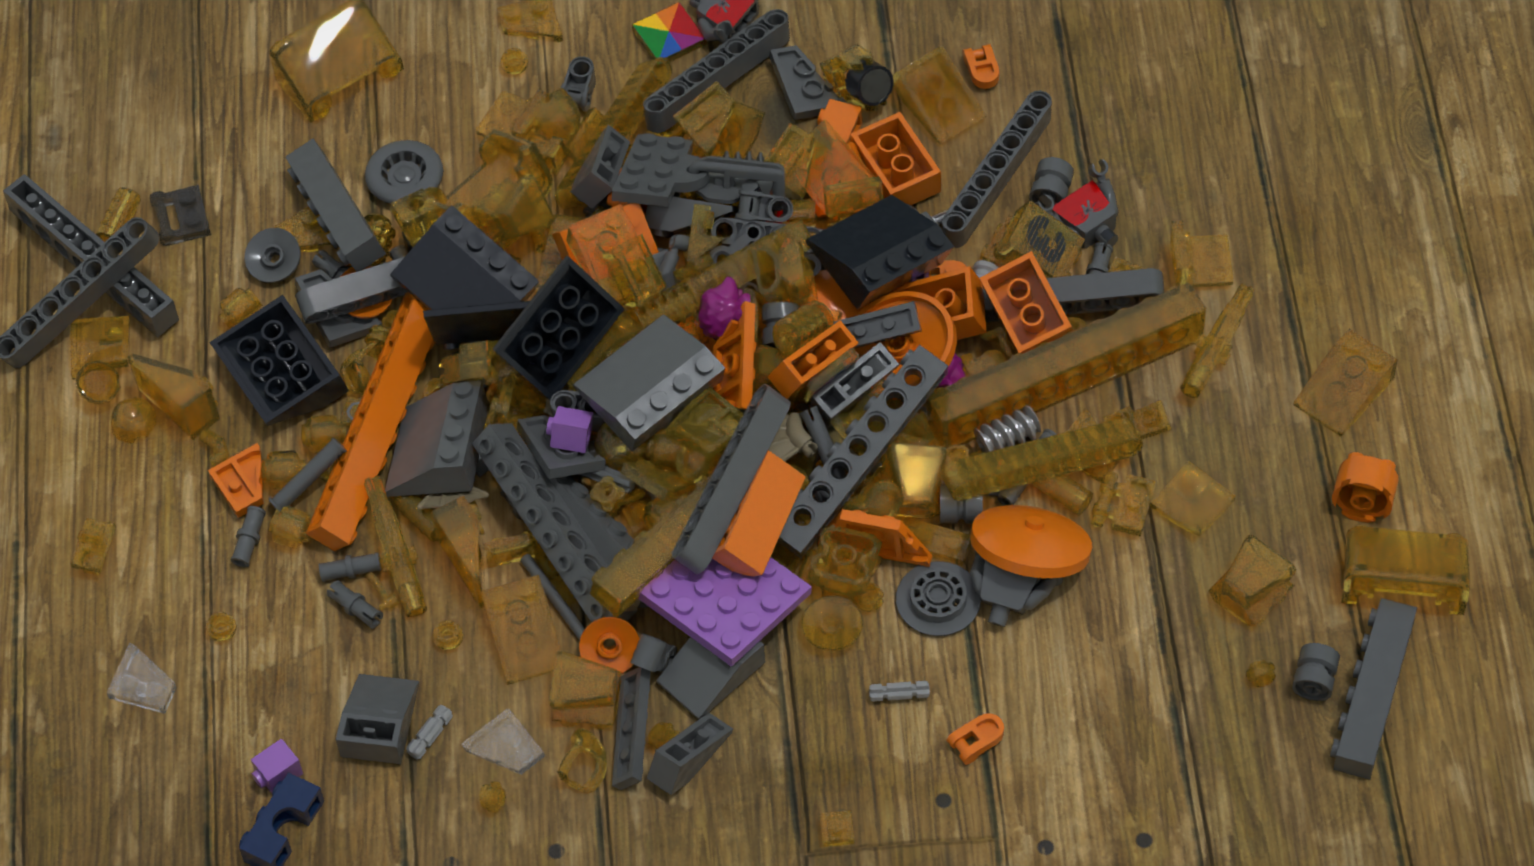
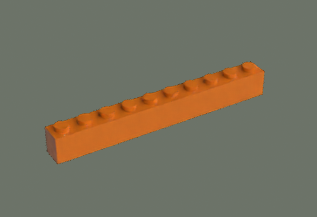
M409 292L405 293L342 444L347 451L335 461L306 531L308 536L334 552L345 546H350L357 536L356 527L366 514V503L369 496L377 487V481H375L377 475L387 462L386 453L388 448L392 446L397 438V433L395 432L397 426L407 413L406 404L416 391L417 386L415 382L417 377L423 372L426 366V361H424L426 355L435 344L423 311L429 309Z

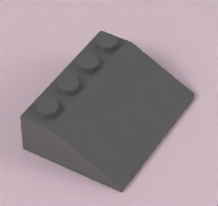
M663 314L574 383L573 387L633 452L719 384L723 379L725 367L704 344Z
M482 381L452 383L405 407L407 413L401 421L384 492L386 497L472 491L479 460V454L472 445V442L486 428L490 409Z

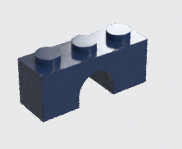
M288 772L284 780L279 781L274 787L272 798L267 806H263L256 816V823L250 832L247 831L242 836L239 850L243 861L251 866H283L292 850L288 838L277 832L283 824L291 821H297L309 826L324 803L321 788Z

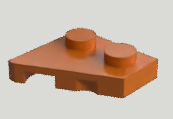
M258 443L208 470L210 478L237 518L245 515L249 506L259 507L264 504L262 457Z

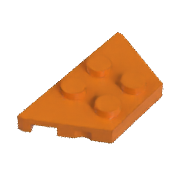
M744 301L740 306L742 310L740 319L738 321L731 319L725 332L719 337L713 347V355L725 367L722 381L712 388V401L746 410L753 394V381L755 378L753 364L756 342L754 341L755 304Z
M842 509L822 532L817 543L818 546L926 567H930L933 557L902 520H897L888 515H871L861 510L850 511Z

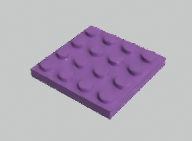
M771 557L763 575L746 576L733 572L714 559H711L709 565L702 573L695 574L674 560L639 591L638 599L732 667L811 594L812 586Z

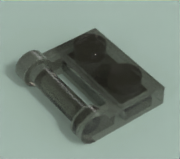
M199 185L166 193L156 191L149 196L151 206L155 208L160 228L159 241L161 245L170 246L211 235ZM167 206H175L180 229H171Z

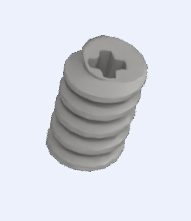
M1028 405L1022 408V412L1015 410L1011 416L1003 415L1001 421L998 419L992 420L990 426L982 424L980 431L974 428L976 441L982 453L991 462L995 460L994 451H997L1003 457L1005 456V446L1011 452H1015V442H1018L1024 448L1026 447V437L1032 443H1036V433L1041 432L1040 422L1033 409Z

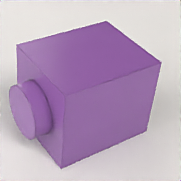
M558 406L555 416L549 417L546 434L551 435L550 447L586 453L591 438L593 412Z
M282 738L251 759L254 772L251 773L253 779L261 789L266 786L271 794L279 781H283L288 772L297 777L303 775L299 759Z

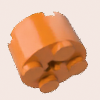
M1359 452L1350 453L1348 459L1341 463L1332 494L1334 506L1336 507L1337 504L1342 509L1344 516L1359 522H1375L1376 517L1383 515V519L1388 517L1392 511L1399 481L1395 470V463L1388 459L1381 460L1372 456H1364Z

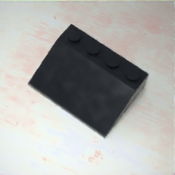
M893 195L807 238L805 241L857 310L940 266L954 248V245L936 223Z
M452 205L428 229L390 274L395 281L429 310L526 301L534 293L539 283L538 279ZM472 341L467 342L471 347H473Z
M566 256L492 350L534 392L551 400V397L556 392L562 390L625 308L570 257Z
M283 295L209 342L267 426L324 408L349 392L338 371Z
M531 300L423 311L435 345L444 344V350L462 348L461 342L471 341L473 342V347L489 346L490 340L501 339Z

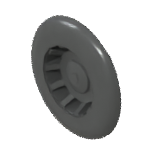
M400 140L384 145L371 156L365 169V182L370 192L378 199L396 205L412 204L425 199L437 189L443 177V164L436 151L430 146L414 140Z
M942 561L931 562L930 567L919 565L910 570L901 580L896 592V605L903 620L916 631L932 636H946L961 631L974 620L981 604L980 596L975 593L970 573L958 565Z

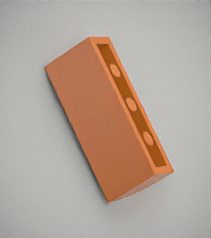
M768 450L712 559L729 570L742 575H763L806 476Z

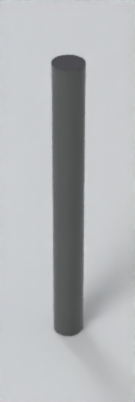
M530 554L524 555L520 562L580 641L585 627Z

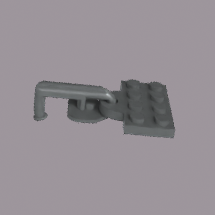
M646 133L637 135L612 189V201L669 207L674 193L695 191L708 202L732 204L740 201L738 189L742 190L743 183L748 179L772 181V195L785 197V169L782 165L772 162L717 156L700 158L691 155L693 140L684 139L679 136L669 138ZM776 201L772 205V209L783 211V206L780 202Z

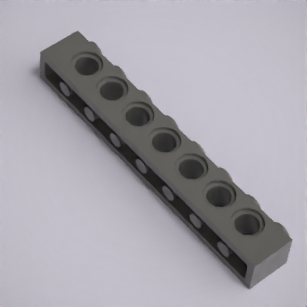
M25 174L3 190L9 210L76 268L104 243L102 239ZM135 267L105 292L156 337H159L179 320L174 301Z
M921 345L915 351L910 349L900 362L903 365L897 374L892 372L882 384L884 388L878 398L876 396L870 398L863 409L866 411L860 420L854 419L845 431L848 436L841 444L836 442L827 454L829 460L823 467L818 465L808 478L811 481L804 491L800 489L777 541L800 559L803 558L948 374V365ZM909 375H917L920 377L921 383L916 386H910L905 382V379ZM891 398H898L903 402V405L899 409H891L886 403ZM873 421H880L884 424L885 428L881 432H872L868 426ZM855 444H861L867 450L863 455L856 456L850 452V448ZM837 467L845 468L848 471V475L843 479H836L831 473ZM817 491H826L830 495L829 499L823 503L816 502L813 499V495ZM799 514H806L811 518V522L806 526H799L794 522V519Z
M489 424L472 442V445L590 621L593 622L603 617H617L628 621L638 609L550 479H548L513 424Z

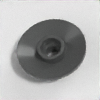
M268 228L257 233L249 241L245 250V265L249 273L257 280L265 283H277L287 279L294 273L300 262L301 250L298 241L290 232L281 228ZM280 255L278 261L271 262L273 256Z

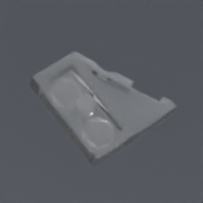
M129 643L107 690V695L109 699L165 714L177 687L175 682L134 644Z
M509 708L461 743L466 752L520 775L546 756Z

